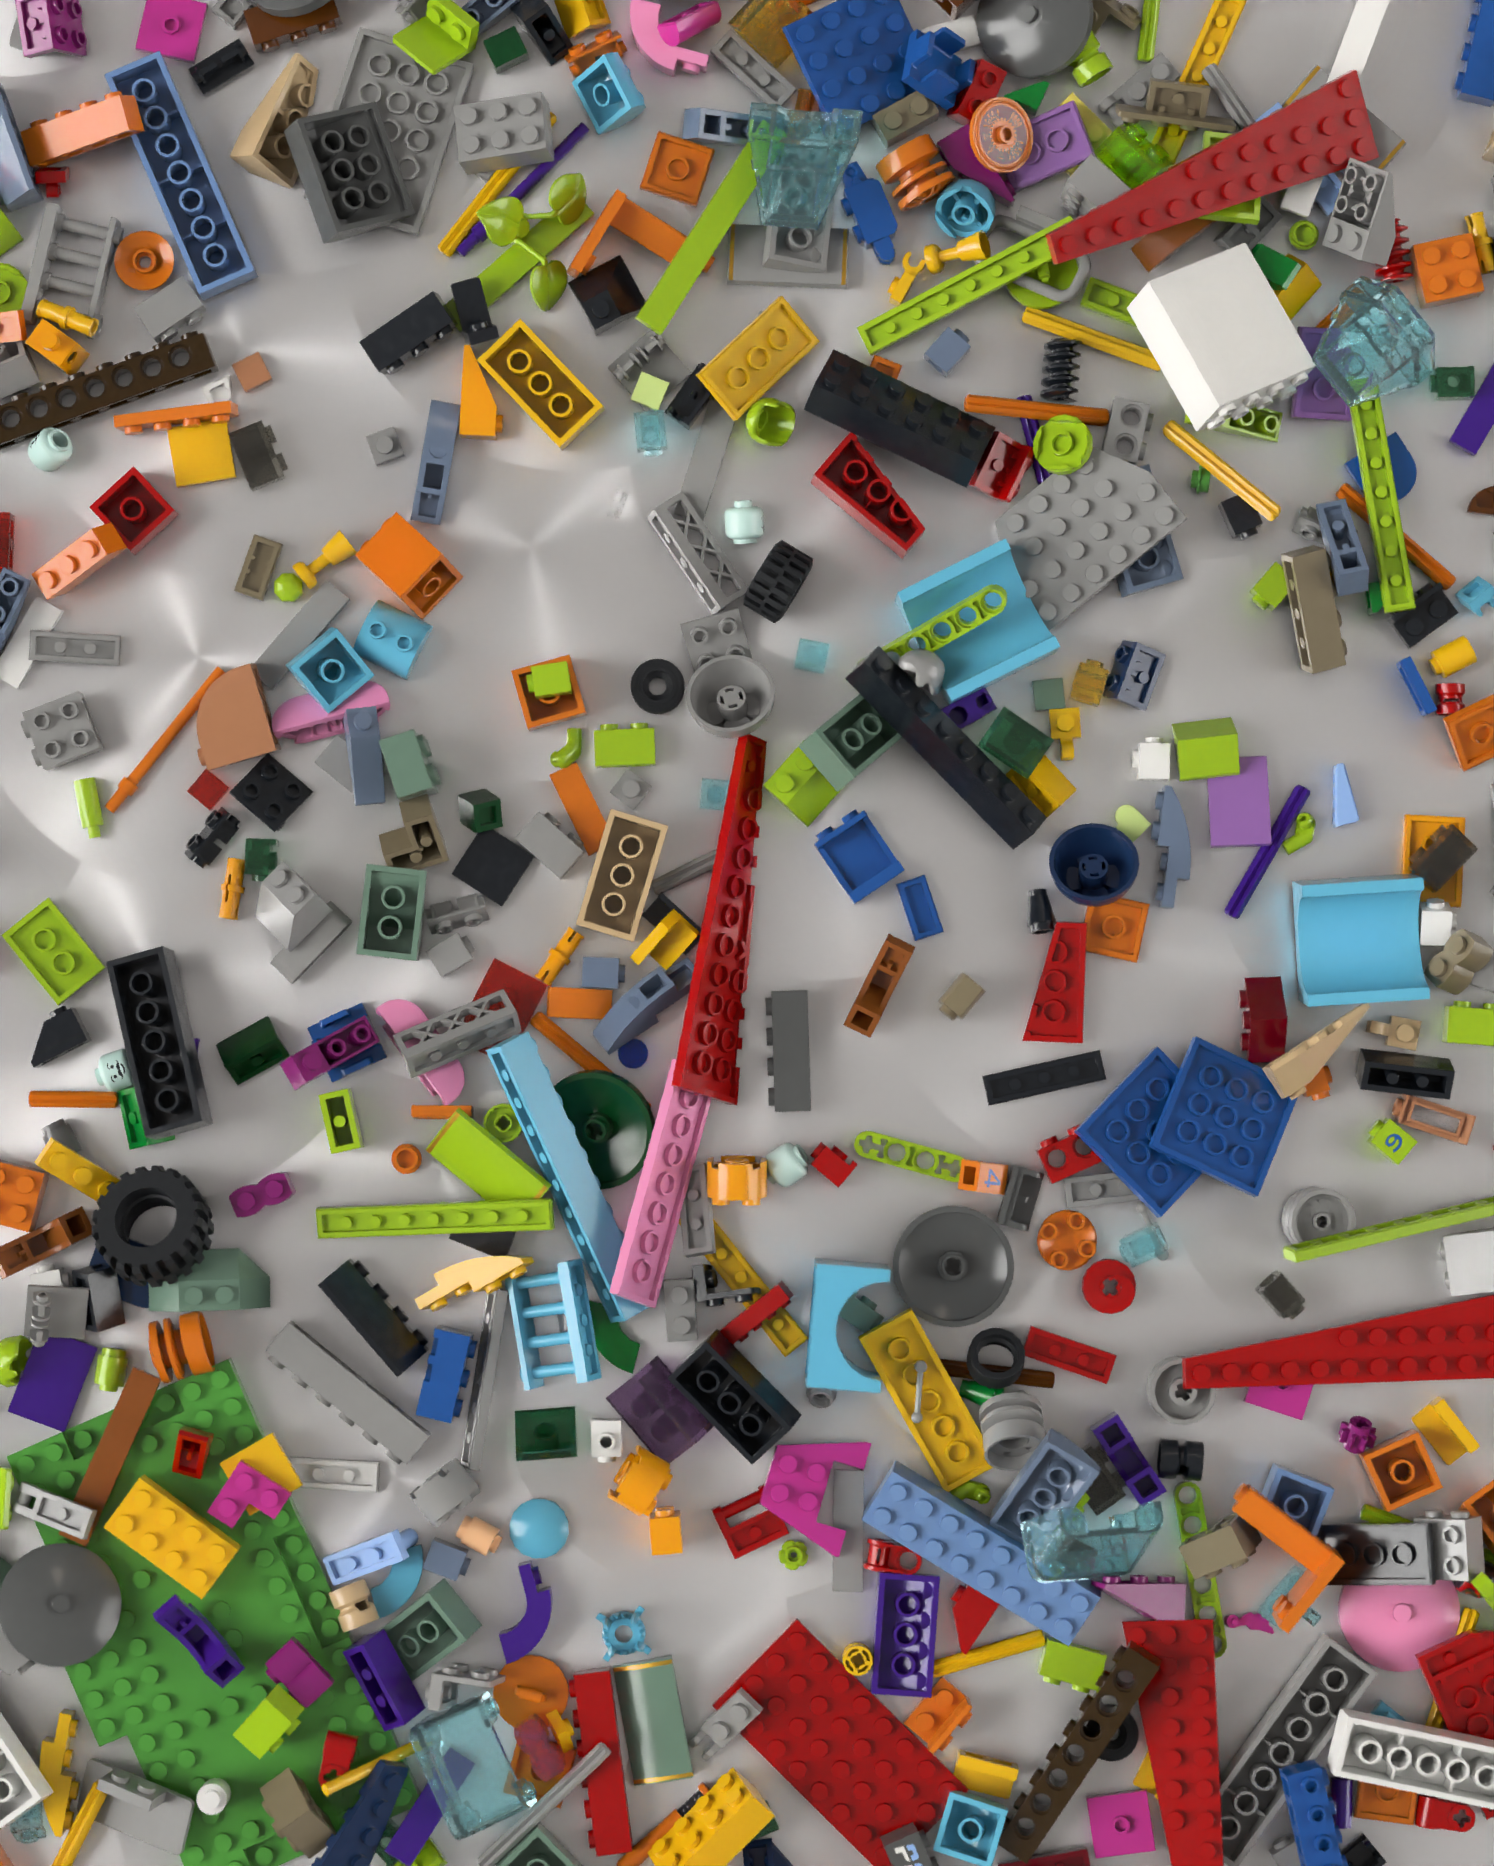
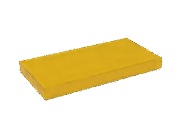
M779 296L703 367L696 376L732 420L735 421L820 341L785 298Z

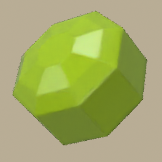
M282 573L274 581V593L283 602H296L303 595V582L294 573Z

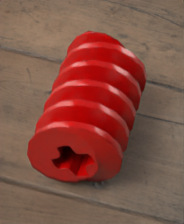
M1395 218L1396 238L1387 265L1374 264L1381 267L1375 271V276L1382 278L1377 284L1398 283L1413 277V273L1404 272V268L1412 265V261L1403 260V256L1411 253V250L1401 246L1409 241V237L1400 236L1401 232L1408 229L1407 225L1399 224L1401 219Z

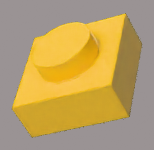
M557 1709L546 1714L551 1732L563 1754L574 1749L571 1736L575 1732L568 1718L562 1720Z

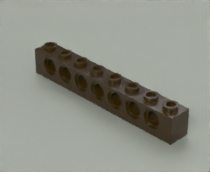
M192 331L180 337L181 341L172 344L169 341L161 342L152 347L153 351L142 354L141 351L126 355L123 362L117 364L106 362L96 367L97 371L85 375V372L70 375L68 381L57 385L56 382H51L39 388L40 392L31 395L28 392L13 396L11 398L12 402L4 405L0 404V450L35 438L44 428L53 427L60 429L219 371L207 337L204 333L198 334L197 331ZM178 353H188L189 361L183 366L175 365L174 359ZM153 362L160 363V372L156 376H148L146 373L148 365ZM126 372L131 373L133 376L132 382L125 387L119 386L118 379L120 375ZM103 383L104 392L98 397L91 396L90 389L92 385ZM74 393L76 395L75 403L70 407H64L62 405L64 395ZM46 403L48 406L47 413L42 417H35L34 408L36 405ZM12 413L19 414V423L15 427H7L6 418Z
M1132 1640L1127 1647L1121 1645L1112 1658V1661L1115 1662L1110 1672L1104 1669L1095 1683L1099 1688L1093 1697L1087 1694L1078 1708L1082 1711L1077 1721L1072 1718L1062 1732L1066 1737L1060 1746L1054 1743L1045 1757L1049 1762L1043 1770L1039 1767L1029 1781L1033 1786L1027 1794L1024 1792L1020 1793L1012 1806L1016 1811L1011 1818L1006 1817L998 1845L1026 1864L1160 1668L1162 1660ZM1129 1671L1133 1674L1134 1680L1125 1683L1119 1679L1118 1673ZM1106 1695L1113 1696L1118 1704L1114 1707H1107L1102 1703L1101 1698ZM1095 1720L1100 1724L1101 1729L1092 1732L1086 1728L1085 1722ZM1073 1744L1079 1745L1083 1748L1084 1754L1074 1756L1069 1752L1068 1747ZM1062 1769L1066 1772L1068 1778L1057 1780L1053 1777L1052 1771ZM1040 1793L1046 1794L1050 1797L1051 1803L1042 1805L1037 1802L1035 1796ZM1029 1818L1033 1821L1034 1827L1025 1829L1020 1825L1019 1820Z

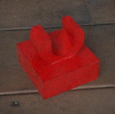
M69 166L39 167L35 171L36 184L46 183L47 198L59 197L61 195V183H66L70 179Z

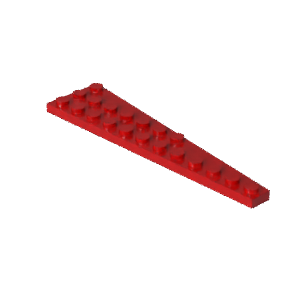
M751 734L738 737L732 773L724 806L722 825L671 1085L728 1105H737L740 1068L736 1067L737 1049L742 1050L743 1038H738L739 1021L744 1020L745 1008L742 1006L741 996L747 989V968L749 965L755 885H751L752 867L757 868V856H753L754 838H759L760 826L756 822V812L762 807V786L764 783L767 741Z

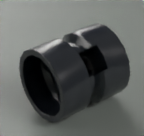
M1160 1439L1157 1456V1476L1159 1478L1175 1479L1178 1475H1181L1183 1480L1201 1481L1204 1463L1203 1442L1185 1441L1183 1445H1180L1177 1440Z

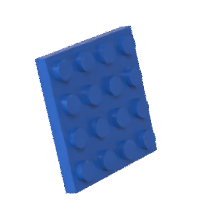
M837 0L782 28L834 138L872 120V115L916 91L902 81L909 35L914 31L899 0Z
M1196 1036L1190 1042L1148 1147L1250 1196L1257 1197L1297 1098L1291 1100L1288 1096L1281 1099L1261 1067Z
M1158 1046L1145 1056L1074 1131L1157 1218L1162 1217L1202 1174V1172L1148 1147L1179 1072V1068Z

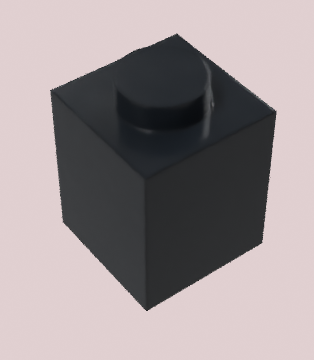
M1238 495L1218 505L1232 539L1240 536L1241 540L1254 536L1258 533L1256 528L1263 524L1258 511Z

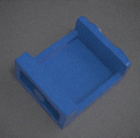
M855 809L841 819L844 823L835 830L830 826L816 835L819 841L814 844L853 904H856L905 870L880 836L865 810L858 813Z

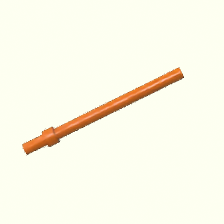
M218 666L215 668L127 778L124 776L117 785L119 789L105 805L109 811L114 814L128 795L132 796L139 788L136 785L199 709L200 702L207 689L218 677L226 672Z

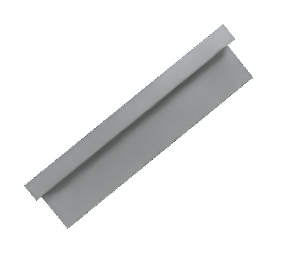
M683 491L653 509L647 517L648 521L712 615L722 612L729 604L746 594L747 586ZM679 502L686 512L685 521L674 519L668 508ZM688 529L699 531L703 537L701 546L689 542L687 539ZM705 554L716 556L719 561L718 571L706 567L703 562ZM721 579L731 580L738 591L726 597L720 588Z
M502 989L394 1034L393 1037L403 1055L407 1071L412 1079L521 1033L522 1029L518 1013L505 990ZM500 1001L505 1005L504 1008L497 1011L488 1010L491 1005ZM469 1014L476 1016L475 1020L469 1023L461 1022V1019ZM438 1027H449L447 1032L440 1035L433 1033ZM412 1038L421 1039L419 1044L409 1048L404 1044L405 1041Z

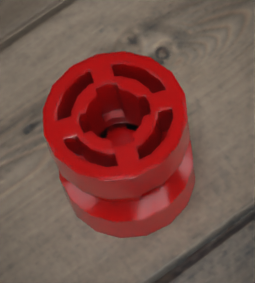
M1435 684V694L1438 696V703L1435 705L1438 710L1435 711V715L1449 716L1465 708V704L1462 702V696L1465 694V684ZM1444 700H1456V701L1444 702Z

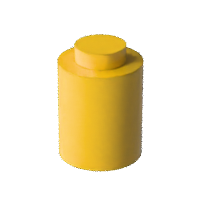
M1462 635L1430 652L1431 659L1428 660L1433 673L1436 676L1441 675L1445 679L1477 662V657L1467 638Z

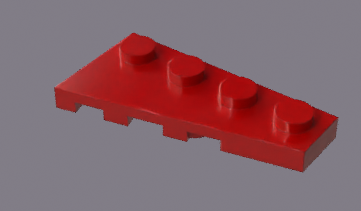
M1056 922L1022 1041L1083 1043L1087 922Z

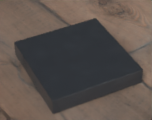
M487 830L476 835L452 872V875L503 907L535 856L495 830Z

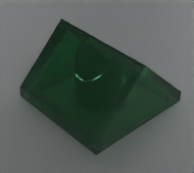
M1003 707L978 746L1028 779L1054 740L1006 707Z
M575 1406L515 1411L516 1461L577 1457L579 1452Z

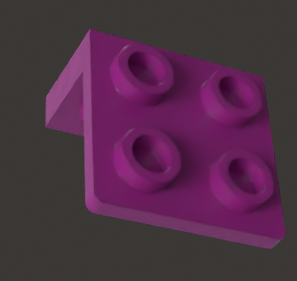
M15 0L24 57L33 58L54 51L78 57L87 56V39L83 32L82 8L79 0Z

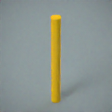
M425 1736L419 1737L323 1784L322 1791L328 1796L369 1776L380 1759L398 1762L429 1746L428 1740Z

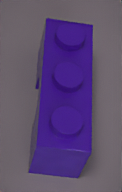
M1115 1411L1089 1427L1141 1507L1167 1491Z

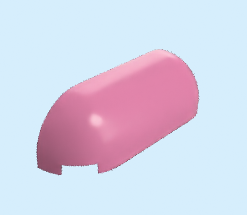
M367 681L329 714L310 694L294 697L284 702L274 713L272 731L278 739L281 737L294 739L296 744L345 733L343 718L346 709L376 706L377 716L379 717L386 710L389 711V697L381 685Z
M390 1000L376 1008V1013L386 1023L382 1026L384 1031L398 1050L399 1048L394 1041V1034L429 1020L417 1005L407 1000ZM435 1029L433 1033H434V1034H439V1033L437 1032V1030ZM412 1038L405 1041L404 1044L409 1048L419 1044L421 1039ZM458 1059L418 1076L433 1097L436 1094L440 1096L443 1105H449L460 1095L465 1080L464 1070Z

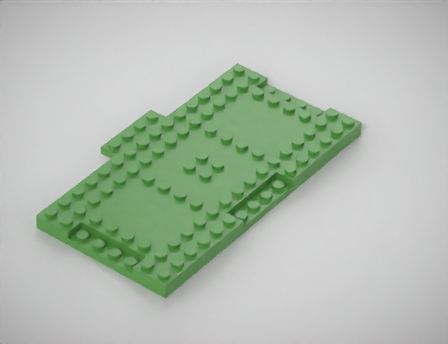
M229 1358L212 1366L215 1367V1371L196 1376L192 1374L156 1391L88 1546H83L59 1535L60 1530L35 1521V1524L45 1545L66 1543L86 1548L99 1556L116 1577L121 1593V1613L114 1634L108 1643L91 1658L78 1664L64 1667L99 1747L127 1735L146 1780L193 1799L195 1806L185 1848L179 1854L183 1865L279 1866L304 1855V1853L301 1851L296 1853L286 1837L281 1839L272 1827V1823L275 1822L274 1818L270 1817L262 1806L261 1802L264 1801V1798L259 1788L289 1767L304 1781L314 1803L329 1816L338 1833L345 1822L342 1817L347 1809L356 1805L361 1796L358 1792L369 1776L328 1796L323 1793L319 1783V1773L328 1730L358 1736L350 1771L399 1748L400 1744L393 1729L384 1732L342 1653L355 1641L350 1631L344 1633L337 1618L340 1610L334 1609L328 1594L333 1590L292 1496L289 1497L275 1520L260 1510L249 1516L245 1509L233 1529L207 1513L228 1480L219 1463L265 1437L232 1358ZM114 1409L7 1456L19 1487L21 1481L29 1482L73 1501ZM184 1426L214 1434L201 1480L172 1472L178 1432ZM144 1474L242 1545L203 1599H200L104 1528L137 1480ZM32 1496L29 1504L32 1508L36 1501L35 1497ZM174 1594L187 1604L191 1603L205 1616L231 1646L244 1665L245 1669L224 1688H221L204 1674L202 1668L186 1647L155 1620L153 1613ZM294 1636L332 1676L334 1683L308 1708L302 1711L297 1717L301 1723L289 1736L285 1732L281 1735L284 1742L273 1754L267 1751L259 1759L238 1741L233 1734L277 1685L266 1674L265 1671L268 1667L265 1663ZM280 1682V1683L278 1684V1685L281 1686L286 1692L289 1691V1690L287 1689V1687H286L282 1682ZM406 1758L398 1761L404 1762L409 1767ZM335 1769L330 1774H326L330 1781L339 1777ZM411 1769L408 1771L390 1818L411 1809L421 1793ZM209 1779H223L231 1788L229 1802L217 1814L209 1815L202 1812L196 1801L199 1790Z

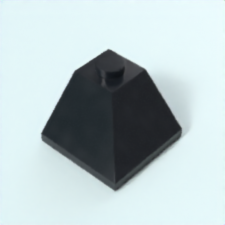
M621 255L588 271L586 275H581L568 282L596 336L638 314L646 302Z

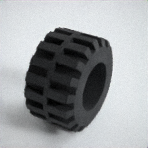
M783 540L776 543L751 582L744 596L743 605L773 623L779 621L786 613L813 566V558Z

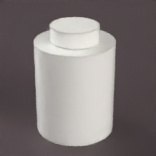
M209 1779L197 1794L196 1801L199 1809L209 1815L221 1812L231 1798V1788L223 1779Z

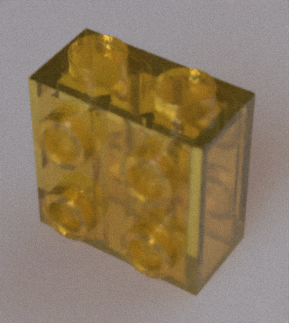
M748 0L728 24L773 68L778 69L793 52L782 28L813 12L801 1L797 3L795 0Z

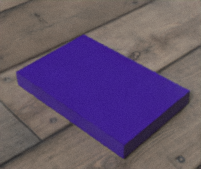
M48 1337V1341L43 1347H35L33 1345L7 1412L62 1432L65 1431L98 1347L74 1338Z

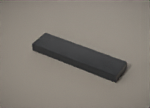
M1100 1050L985 1075L982 1076L988 1106L1106 1080Z

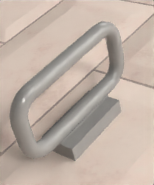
M1021 205L1016 214V220L1004 215L994 216L986 236L989 238L993 229L1003 227L1028 238L1058 221ZM1088 254L1075 258L1079 262V269L1070 287L1066 290L1056 289L1026 275L1012 283L1054 301H1070L1077 297L1088 278L1091 269L1090 258ZM975 260L974 262L978 264L984 260Z

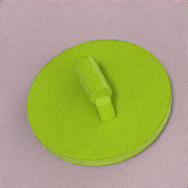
M1076 259L1059 264H1053V261L1026 274V276L1056 289L1066 290L1070 287L1078 271V264ZM1012 282L1006 285L1012 297L1029 308L1050 309L1064 303L1051 300Z

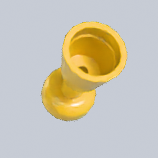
M983 230L958 241L956 247L941 250L936 244L924 247L925 262L928 270L933 275L941 273L947 261L958 258L961 261L986 260L991 256L990 244Z
M340 530L321 549L323 554L306 566L304 562L299 561L292 566L310 590L317 585V579L314 575L331 563L335 566L356 555L357 552Z

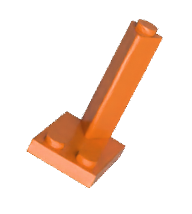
M617 189L566 272L573 278H577L580 273L586 275L597 258L592 253L609 225L671 263L687 236L627 199V195ZM711 256L706 266L702 270L703 272H708V270L710 269L715 260V257Z
M1243 1483L1233 1495V1498L1237 1501L1231 1510L1307 1568L1286 1596L1283 1594L1279 1596L1272 1606L1274 1610L1272 1616L1278 1627L1289 1634L1345 1561L1335 1548L1323 1542L1250 1484L1246 1485Z

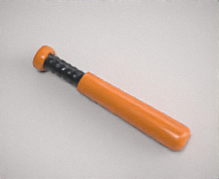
M704 1782L698 1785L699 1790L685 1804L673 1810L661 1823L633 1846V1852L624 1854L617 1861L616 1865L640 1866L649 1857L647 1852L652 1848L653 1844L661 1839L674 1826L675 1822L683 1817L710 1788Z

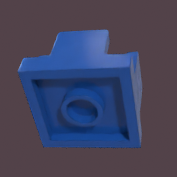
M942 27L935 33L929 31L926 34L917 29L909 35L902 81L947 111L955 106L957 93L972 84L976 61L970 58L962 63V59L954 54L965 47L966 41L947 27Z
M363 1003L337 1012L307 1028L313 1040L311 1041L312 1044L364 1015L375 1033L376 1031ZM381 1041L330 1070L328 1075L331 1081L340 1080L387 1058Z

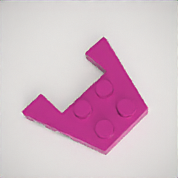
M871 1443L776 1445L759 1504L805 1535L812 1542L822 1547L832 1556L839 1557L846 1531L818 1523L817 1517L833 1462L864 1470Z

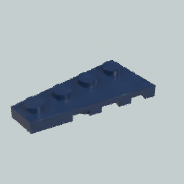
M382 1759L378 1761L358 1792L361 1796L356 1805L347 1809L342 1817L345 1822L336 1835L331 1834L326 1842L327 1850L321 1859L316 1857L311 1866H370L410 1769L404 1762Z

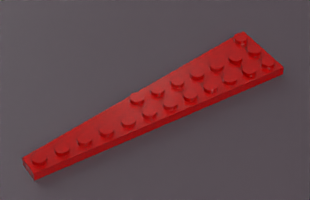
M1350 70L1310 94L1296 99L1295 102L1284 108L1270 113L1271 115L1258 122L1244 127L1241 131L1233 133L1177 163L1165 172L1151 177L1139 186L1123 192L1111 201L1101 204L1085 215H1081L1045 234L1053 264L1063 263L1346 169L1350 158L1362 162L1379 158L1357 70Z
M1494 1294L1324 1328L1318 1331L1295 1334L1294 1336L1275 1338L1226 1350L1222 1349L1183 1357V1388L1203 1389L1494 1378Z
M1214 1619L1124 1621L1122 1624L1126 1644L1128 1645L1132 1640L1162 1660L1160 1668L1139 1697L1138 1703L1171 1865L1224 1866Z

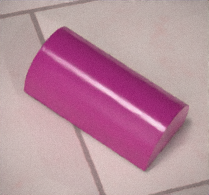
M718 1L697 3L658 24L657 28L661 38L667 45L674 47L719 23L722 16Z

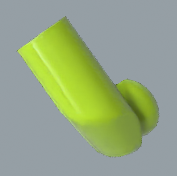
M567 729V745L558 752L554 751L550 756V762L554 767L567 768L580 757L582 729Z
M1303 812L1298 815L1295 834L1282 842V846L1288 855L1312 842L1316 822L1310 813Z

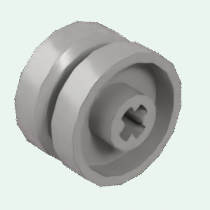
M1318 1187L1301 1189L1292 1195L1283 1208L1281 1219L1284 1234L1291 1244L1353 1230L1356 1227L1357 1221L1354 1208L1345 1196L1337 1191ZM1317 1219L1321 1221L1319 1226L1317 1225Z
M1177 1355L1165 1358L1154 1366L1147 1379L1146 1392L1148 1401L1157 1414L1171 1423L1187 1425L1198 1422L1208 1415L1215 1403L1216 1388L1185 1389L1182 1395H1177L1175 1393L1178 1390L1176 1386L1178 1384L1183 1385L1182 1358L1185 1357Z

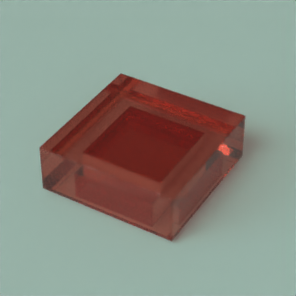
M206 768L187 792L211 811L230 787Z

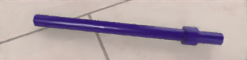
M581 122L554 149V161L540 163L508 196L521 200L590 131L589 128ZM480 221L471 228L472 233L456 248L463 257L480 241L484 242L488 238L484 225Z

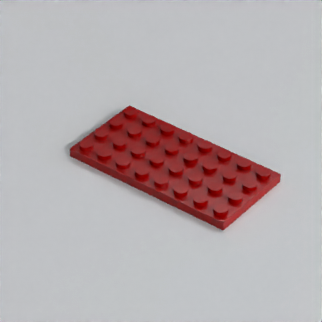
M797 1618L712 1704L718 1710L742 1687L763 1708L760 1714L739 1733L873 1866H892L880 1839L881 1836L912 1822L918 1831L923 1829L926 1834L943 1817L950 1791L955 1790L965 1793L969 1791L952 1771L930 1752L874 1694H871L870 1690L856 1676L848 1673L843 1663Z

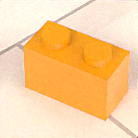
M674 1506L656 1507L655 1512H652L649 1517L652 1556L682 1553L683 1537L680 1510L674 1511Z

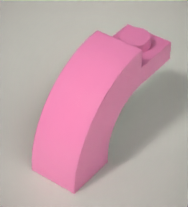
M631 0L630 22L632 35L639 51L653 67L673 77L675 76L677 66H681L682 71L693 75H698L699 72H707L709 55L678 46L672 47L663 41L657 28L661 15L660 4L645 0Z

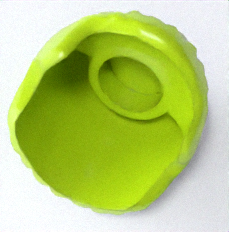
M761 398L748 409L746 415L748 434L759 444L783 446L788 442L794 431L796 421L795 410L790 404L776 398Z
M22 1335L12 1336L0 1341V1384L5 1387L18 1385L20 1374L28 1360L26 1351L33 1346L27 1337Z

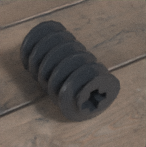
M1054 338L1044 344V349L1050 353L1043 356V361L1050 365L1042 368V373L1049 377L1041 380V385L1048 388L1040 392L1041 398L1060 403L1077 402L1069 398V395L1078 393V389L1070 386V383L1079 381V377L1071 374V371L1080 369V365L1073 363L1072 359L1081 357V353L1074 351L1073 347L1082 345V341Z

